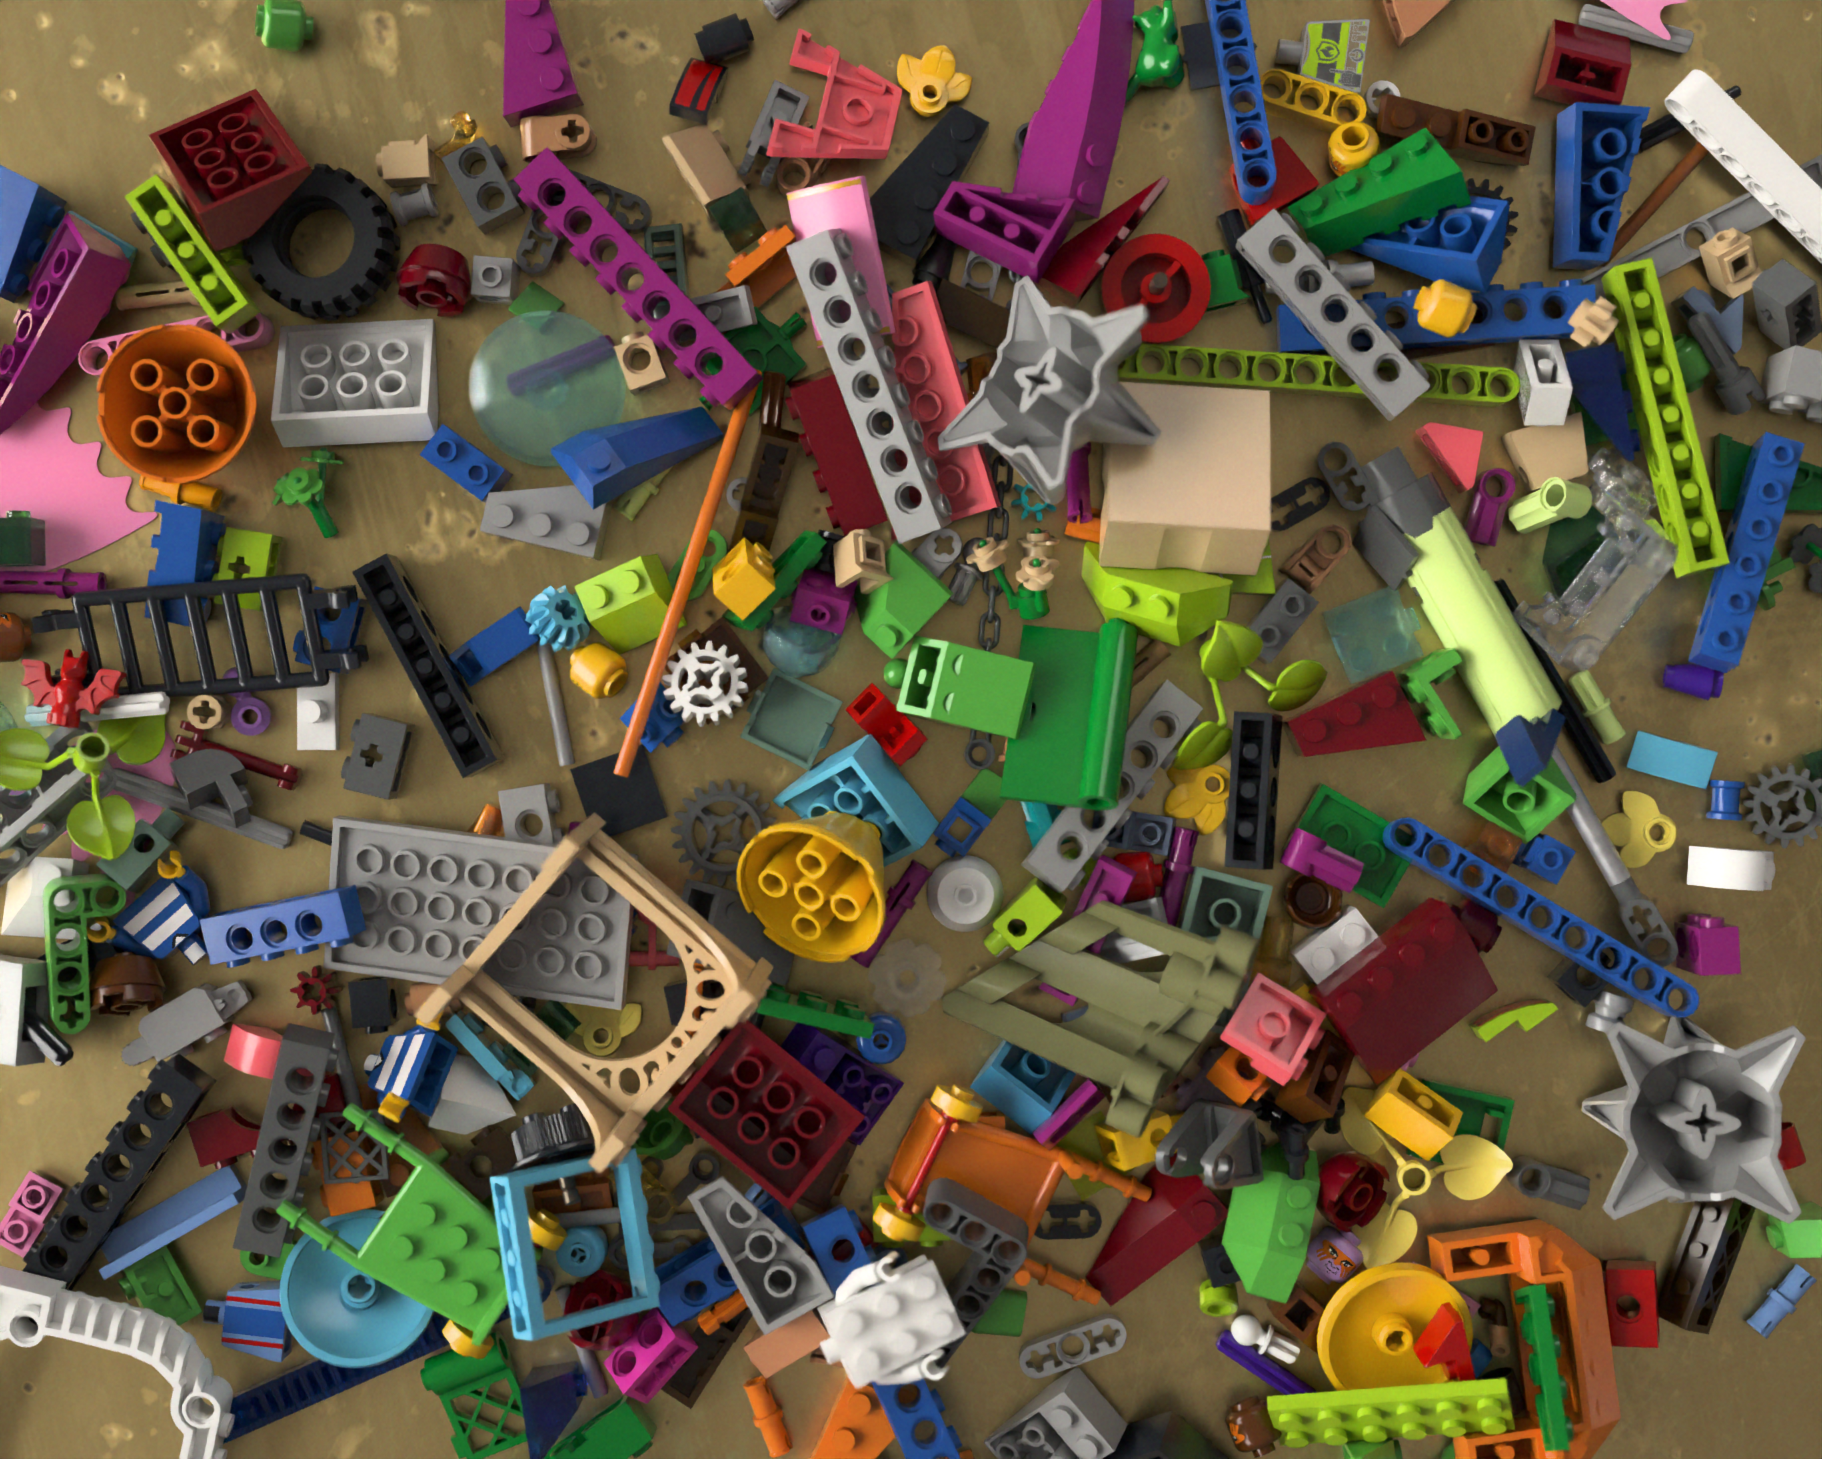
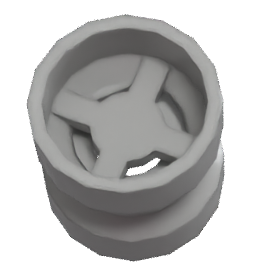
M1601 990L1593 999L1596 1004V1010L1588 1014L1585 1026L1607 1033L1617 1022L1626 1025L1623 1019L1626 1017V1014L1632 1011L1635 1001Z

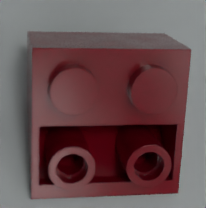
M1554 19L1534 96L1569 105L1575 102L1620 105L1632 65L1630 38Z

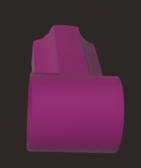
M1495 468L1481 472L1475 478L1474 494L1464 526L1471 542L1490 547L1496 546L1508 500L1515 491L1516 483L1509 471ZM1491 476L1497 477L1502 484V491L1497 497L1489 495L1486 490V482Z
M1296 827L1279 862L1308 877L1313 875L1331 886L1350 893L1362 874L1364 863L1327 846L1328 842Z

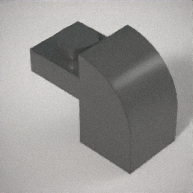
M204 749L169 763L173 778L190 810L220 797L236 828L251 821L248 807L252 806L253 802L244 786L248 784L246 771L243 764L236 757L225 751Z

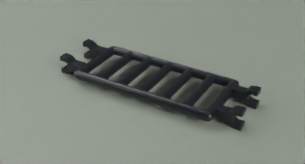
M304 573L76 592L72 596L73 610H44L42 616L31 618L34 633L78 628L82 650L89 653L86 666L87 675L82 682L84 688H88L98 670L103 669L89 606L110 605L124 672L127 674V686H120L118 688L119 695L162 691L169 698L320 687L327 685L329 682L328 669H360L362 667L361 662L369 660L367 645L324 650L317 609H344L351 606L350 602L358 601L356 585L313 590L310 576ZM297 589L312 672L291 673L275 591ZM259 593L275 675L254 676L238 594ZM222 596L238 675L236 678L217 679L200 597ZM184 599L201 680L180 682L163 600ZM147 602L164 683L143 684L126 603ZM61 669L55 671L56 675H51L55 686L61 681Z

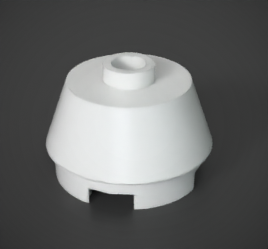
M962 855L945 860L934 870L927 885V902L932 914L942 925L960 932L975 931L988 925L998 914L1003 902L1002 881L996 870L985 860L970 855H965L964 857Z

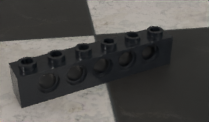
M386 553L352 571L462 778L473 777L504 760L505 757L456 666L450 659L446 647L397 556Z

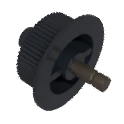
M575 1103L567 1105L560 1109V1113L545 1116L544 1112H538L523 1117V1126L511 1134L518 1162L510 1167L507 1173L594 1154L596 1148L594 1135L588 1121ZM574 1175L558 1178L561 1190L563 1191L565 1205L581 1201L578 1189L575 1188L577 1185Z

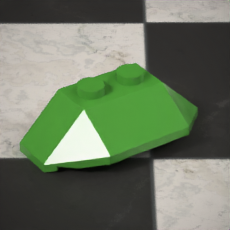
M1280 1142L1261 1153L1264 1180L1260 1183L1233 1188L1222 1244L1248 1294L1285 1304L1306 1259L1320 1188V1179L1318 1175L1317 1153L1309 1150V1159L1305 1162V1176H1303V1179H1291L1288 1176L1289 1162L1285 1159Z

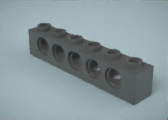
M291 1023L287 1025L281 1041L233 1244L234 1249L279 1258L284 1243L292 1244L296 1227L294 1229L290 1228L291 1223L278 1213H269L264 1208L270 1207L277 1210L285 1199L299 1209L301 1208L305 1187L298 1185L301 1175L308 1177L314 1153L307 1152L309 1141H317L322 1119L315 1118L318 1106L325 1107L331 1084L323 1082L326 1071L334 1072L339 1049L332 1048L335 1033ZM296 1069H308L313 1075L308 1077L302 1076ZM288 1104H299L304 1108V1110H292L288 1106ZM280 1139H290L294 1141L296 1145H285L280 1141ZM280 1173L286 1176L287 1179L280 1180L272 1174Z

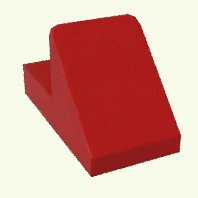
M1450 1302L1444 1303L1415 1343L1413 1351L1426 1368L1441 1364L1448 1381H1475L1476 1378L1463 1320Z

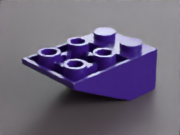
M797 1022L781 1045L785 1051L865 1116L848 1137L849 1140L859 1146L904 1085L900 1079L879 1064L871 1063L865 1059L858 1049L829 1029Z

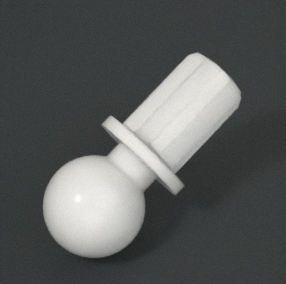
M1249 1314L1238 1316L1232 1323L1231 1333L1241 1345L1251 1346L1256 1343L1259 1345V1354L1262 1355L1264 1352H1267L1287 1363H1293L1298 1358L1301 1345L1275 1332L1274 1326L1269 1325L1265 1331L1262 1329L1259 1320Z

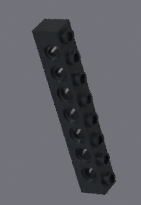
M181 1054L174 1056L168 1061L160 1060L147 1077V1079L152 1081L145 1092L140 1090L128 1104L126 1109L130 1111V1114L124 1123L119 1121L108 1133L105 1139L109 1142L107 1148L103 1153L101 1151L97 1152L85 1167V1171L89 1174L83 1183L77 1182L65 1196L64 1201L68 1205L62 1213L57 1212L44 1227L43 1231L47 1235L42 1243L36 1242L23 1258V1261L27 1264L23 1271L67 1282L65 1289L73 1291L217 1080ZM161 1093H165L170 1097L172 1107L164 1104ZM141 1124L149 1128L151 1138L142 1133ZM120 1154L129 1160L130 1168L122 1164ZM99 1185L107 1189L109 1198L102 1195ZM79 1216H82L87 1221L88 1228L80 1223ZM58 1246L66 1251L67 1258L61 1255ZM29 1317L33 1324L38 1325L33 1318Z

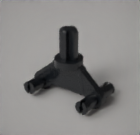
M1340 1096L1333 1117L1302 1124L1274 1102L1260 1098L1259 1101L1262 1107L1258 1109L1263 1111L1257 1119L1270 1123V1130L1278 1136L1284 1157L1289 1162L1288 1176L1293 1180L1303 1179V1176H1305V1162L1309 1159V1146L1307 1142L1324 1121L1325 1132L1328 1134L1339 1133L1338 1130H1341L1340 1117L1345 1113V1101Z

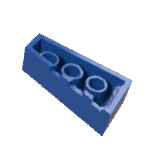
M1575 102L1557 114L1553 268L1591 270L1609 261L1622 214L1620 207L1624 193L1628 192L1631 177H1629L1634 156L1639 151L1642 140L1639 137L1643 122L1647 121L1650 107Z

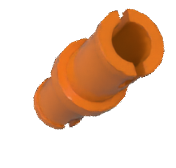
M763 1375L756 1376L743 1384V1388L746 1390L755 1413L752 1417L755 1427H760L770 1457H780L793 1448L781 1419L784 1414L781 1406L775 1404L767 1379Z

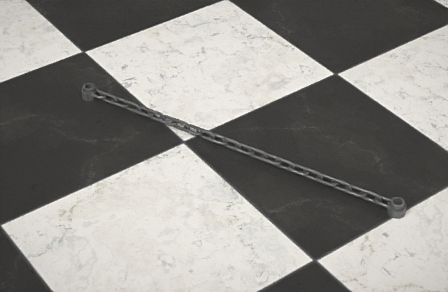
M1029 122L1021 125L1015 135V147L1018 151L1017 170L1024 146L1023 138L1026 137ZM1008 271L1009 278L1014 283L1024 278L1017 273L1015 277L1013 271ZM1012 299L1009 300L1006 304V308L1010 310ZM1002 454L994 459L992 467V478L1001 506L993 508L989 512L987 538L993 537L994 515L996 514V518L1000 519L1003 514L1002 537L1000 538V534L996 533L993 537L995 541H1002L1008 537L1009 513L1003 508L1004 492H1007L1012 486L1014 468ZM999 462L1002 467L1006 466V462L1008 463L1006 485L1004 481H1000L999 485L997 484ZM1002 563L1000 567L1005 574V566ZM986 571L983 575V591L989 596L988 612L984 613L980 618L978 640L985 651L991 652V649L995 648L999 643L1001 626L1000 617L994 612L995 597L999 596L1003 589L998 581V589L996 590V587L992 585L989 590L990 571ZM986 619L988 623H992L995 620L993 642L990 637L986 638V642L984 641ZM971 730L970 742L965 747L964 757L967 764L972 768L978 770L986 769L993 763L995 749L991 744L992 734L986 733L985 739H976V731ZM981 746L986 750L987 755L983 761L973 759L972 751L974 748Z

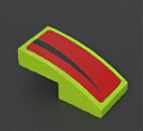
M1544 998L1519 1001L1481 1016L1470 1023L1469 1027L1479 1039L1488 1042L1512 1023L1528 1032L1557 1011L1558 1008L1554 1003Z

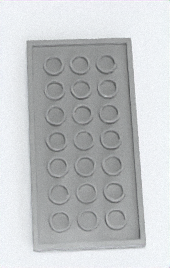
M341 815L334 817L329 890L356 885L366 930L354 935V942L344 946L331 948L330 942H325L324 968L441 985L464 964L543 871L541 868L542 864L559 844ZM630 854L634 859L638 861V855ZM577 857L482 970L511 995L622 1010L626 1004L634 905Z

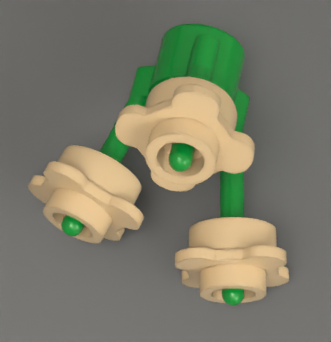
M1040 528L1026 532L1025 538L1017 539L1018 544H1022L1026 558L1021 561L1022 569L1016 572V579L1019 582H1023L1018 585L1016 593H1014L1000 567L1007 559L1004 549L1009 546L1008 540L995 541L993 537H989L975 544L973 547L975 553L966 558L967 563L972 564L976 562L981 572L993 570L1007 596L1010 609H1019L1020 617L1025 620L1038 619L1050 612L1046 589L1054 583V571L1059 569V562L1056 559H1047L1046 557L1054 555V545L1059 544V539H1055V536H1050L1048 530H1041Z

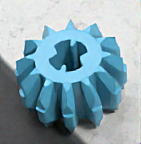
M565 585L557 590L549 586L541 594L535 595L530 602V610L526 614L525 621L532 624L529 635H539L541 637L540 646L548 642L551 644L554 653L561 650L562 647L570 651L575 649L581 642H584L589 636L591 624L577 592L569 594Z

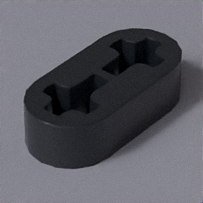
M1310 477L1271 498V505L1275 504L1278 509L1289 503L1293 508V511L1284 515L1285 523L1283 525L1278 520L1271 522V531H1284L1322 510L1330 500L1328 485L1319 478ZM1306 485L1312 490L1316 488L1320 490L1321 495L1317 497L1318 505L1315 506L1312 501H1309L1299 506L1296 499L1306 494Z
M1085 1200L1050 1201L1046 1211H1049L1051 1218H1062V1222H1051L1047 1230L1042 1229L1041 1223H1039L1034 1235L1046 1240L1093 1237L1101 1228L1102 1219L1099 1209L1092 1202ZM1081 1210H1087L1090 1217H1095L1094 1221H1089L1087 1228L1084 1229L1080 1227L1079 1222L1067 1221V1218L1080 1217Z

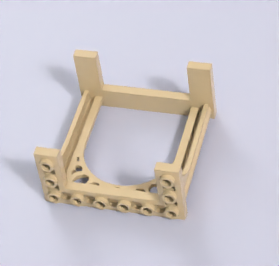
M594 812L564 838L542 864L541 868L543 871L464 964L434 991L415 1016L427 1026L454 999L458 998L551 1077L571 1097L585 1116L594 1135L595 1153L588 1164L601 1173L609 1163L616 1167L631 1150L630 1147L640 1136L639 1133L648 1123L643 1119L651 1109L657 1113L662 1109L672 1096L668 1089L676 1081L683 1085L696 1070L697 1066L692 1062L699 1054L702 1053L707 1057L720 1043L722 1038L717 1034L722 1028L726 1026L732 1029L739 1020L744 1023L759 1006V1001L766 994L765 991L772 984L768 976L774 966L763 957L755 963L605 834L601 829L606 822ZM577 857L670 938L677 948L686 970L687 1001L680 1022L665 1041L652 1050L637 1056L612 1059L597 1057L580 1051L563 1040L482 970ZM698 958L702 961L704 967L709 964L714 969H705L698 972L694 966L695 961ZM704 980H716L724 985L725 993L718 998H706L698 992V984ZM697 1006L709 1009L716 1008L715 1011L708 1010L702 1013L701 1018L703 1019H698L694 1016V1009ZM688 1031H696V1032H695V1033L692 1035V1037H691V1035H690V1033H689ZM680 1037L683 1040V1045H675L673 1038ZM669 1053L675 1055L671 1060L669 1059ZM649 1061H655L659 1065V1069L655 1067L652 1071V1082L650 1083V1077L645 1065ZM608 1068L612 1071L610 1084L606 1082L608 1076L601 1075L598 1072L599 1070ZM626 1068L635 1070L640 1079L639 1091L634 1094L628 1093L621 1083V1073Z

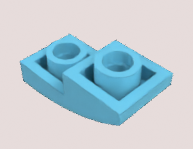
M1638 730L1627 768L1707 789L1718 752Z

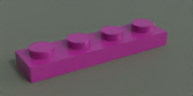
M1102 855L1096 863L1072 918L1102 900L1122 907L1138 872ZM1109 934L1085 947V949L1100 954ZM1044 982L1041 983L1039 988L1071 1006H1074L1079 999Z

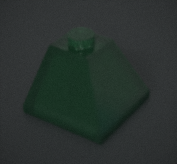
M1592 505L1586 515L1581 518L1573 519L1566 517L1550 524L1542 564L1559 611L1562 614H1566L1627 570L1611 521Z

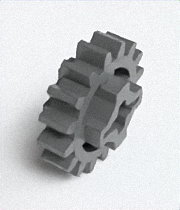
M1792 763L1787 764L1785 772H1780L1776 765H1772V775L1766 777L1761 772L1757 773L1756 775L1761 783L1758 786L1748 784L1746 787L1754 794L1753 798L1743 799V805L1752 808L1751 812L1744 815L1746 821L1758 822L1752 828L1753 833L1757 835L1765 831L1767 832L1765 835V842L1770 845L1775 838H1779L1781 847L1786 849L1791 839H1794L1799 847L1804 846L1803 836L1808 834L1815 840L1819 838L1814 829L1817 825L1822 827V790H1818L1822 785V779L1818 776L1810 781L1808 779L1810 770L1804 767L1797 774ZM1790 781L1785 788L1775 791L1769 788L1778 782ZM1806 788L1813 795L1814 810L1805 805L1803 797L1806 793ZM1790 797H1793V803L1797 806L1796 810H1787L1785 814H1782V809L1778 802L1780 800L1787 802ZM1761 802L1770 806L1772 812L1768 824L1761 815ZM1799 821L1805 823V825L1798 829L1785 831L1789 824Z

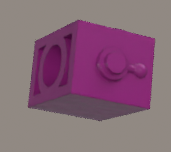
M814 568L805 569L800 582L791 594V597H793L791 599L793 609L790 621L842 635L847 620L856 611L857 602H855L854 595L858 580L853 581L844 588L836 587L835 574Z

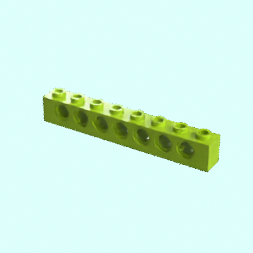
M1653 258L1614 266L1601 278L1606 300L1616 306L1611 313V316L1619 320L1614 328L1637 424L1640 427L1639 432L1676 578L1715 570L1729 564V559Z

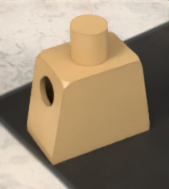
M1581 412L1567 415L1564 425L1529 426L1501 436L1502 443L1527 492L1541 489L1544 482L1553 477L1569 481L1588 475V461Z

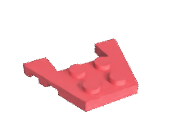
M798 28L789 65L828 77L815 129L775 118L766 156L886 159L903 89L862 64L858 68L839 57L840 51L830 45L826 48L811 40L812 34Z

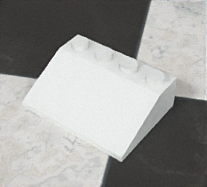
M434 319L280 327L271 422L282 447L428 441L437 432L439 403Z

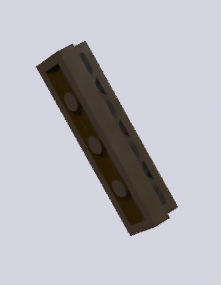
M1736 1197L1723 1201L1694 1202L1658 1298L1660 1318L1684 1330L1709 1334L1756 1207Z

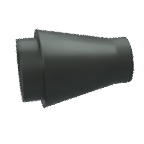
M937 235L933 244L912 270L914 275L912 284L917 285L925 281H932L936 292L942 278L949 281L954 252L958 244Z

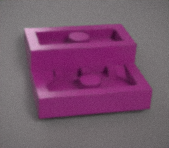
M1087 1079L1048 1119L1033 1131V1135L1041 1145L1051 1150L1106 1096L1092 1080Z

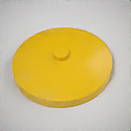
M1413 1263L1379 1265L1356 1275L1345 1283L1326 1306L1320 1319L1317 1333L1318 1356L1334 1388L1337 1391L1454 1382V1380H1447L1441 1364L1426 1368L1413 1351L1415 1343L1440 1306L1447 1302L1451 1303L1463 1320L1469 1350L1471 1351L1473 1341L1472 1318L1466 1302L1453 1284L1446 1282L1444 1277L1435 1270Z

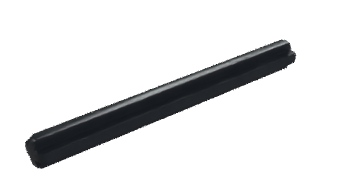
M1502 578L1495 580L1497 588L1562 700L1557 711L1566 717L1563 725L1598 783H1604L1612 779L1616 775L1615 769L1508 585Z

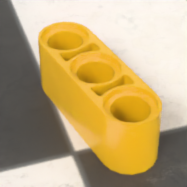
M1281 69L1267 70L1260 77L1267 114L1331 134L1338 126H1343L1347 123L1338 116L1337 108H1350L1355 116L1354 121L1362 122L1366 116L1367 106L1365 100L1355 92ZM1266 84L1278 86L1281 90V97L1276 99L1268 97L1264 93L1263 86ZM1304 95L1314 97L1318 103V109L1308 110L1304 108L1300 97Z

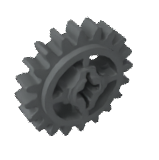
M726 779L723 789L720 791L714 781H710L708 794L699 787L694 789L695 796L697 797L696 802L686 797L682 799L683 804L688 808V812L677 811L674 813V816L681 820L683 825L671 828V832L682 836V840L675 842L672 847L676 849L684 848L686 850L685 854L678 861L680 863L687 862L688 860L693 861L689 871L690 875L703 869L704 883H707L713 874H716L719 886L725 884L727 875H730L735 885H738V862L723 864L714 862L712 859L721 850H732L740 855L749 843L742 832V825L749 814L753 819L756 835L767 829V826L776 822L777 818L764 817V812L768 810L771 804L769 802L759 806L756 804L760 795L758 790L749 797L746 796V783H741L737 790L733 791L731 780ZM719 801H729L738 804L733 812L726 816H719L706 808L708 805ZM736 819L730 831V834L734 837L733 840L725 839L714 847V843L717 841V836L720 833L716 829L717 824L723 827ZM696 820L703 824L707 833V841L701 851L696 844L694 836Z

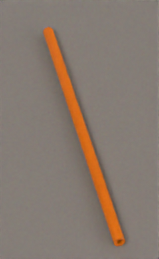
M755 369L762 376V372ZM758 385L734 408L613 772L614 774L626 778L629 777Z

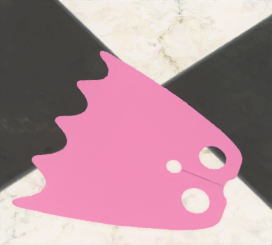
M36 402L21 418L0 434V548L7 542H14L21 547L23 552L22 560L15 566H7L0 560V571L52 570L87 556L125 537L157 517L155 512H134L127 507L126 497L132 482L131 477L110 478L103 476L99 472L97 460L102 447L100 442L77 444L70 439L68 424L71 408L69 407L45 411ZM19 511L22 514L23 519L21 523H10L9 516L11 512Z

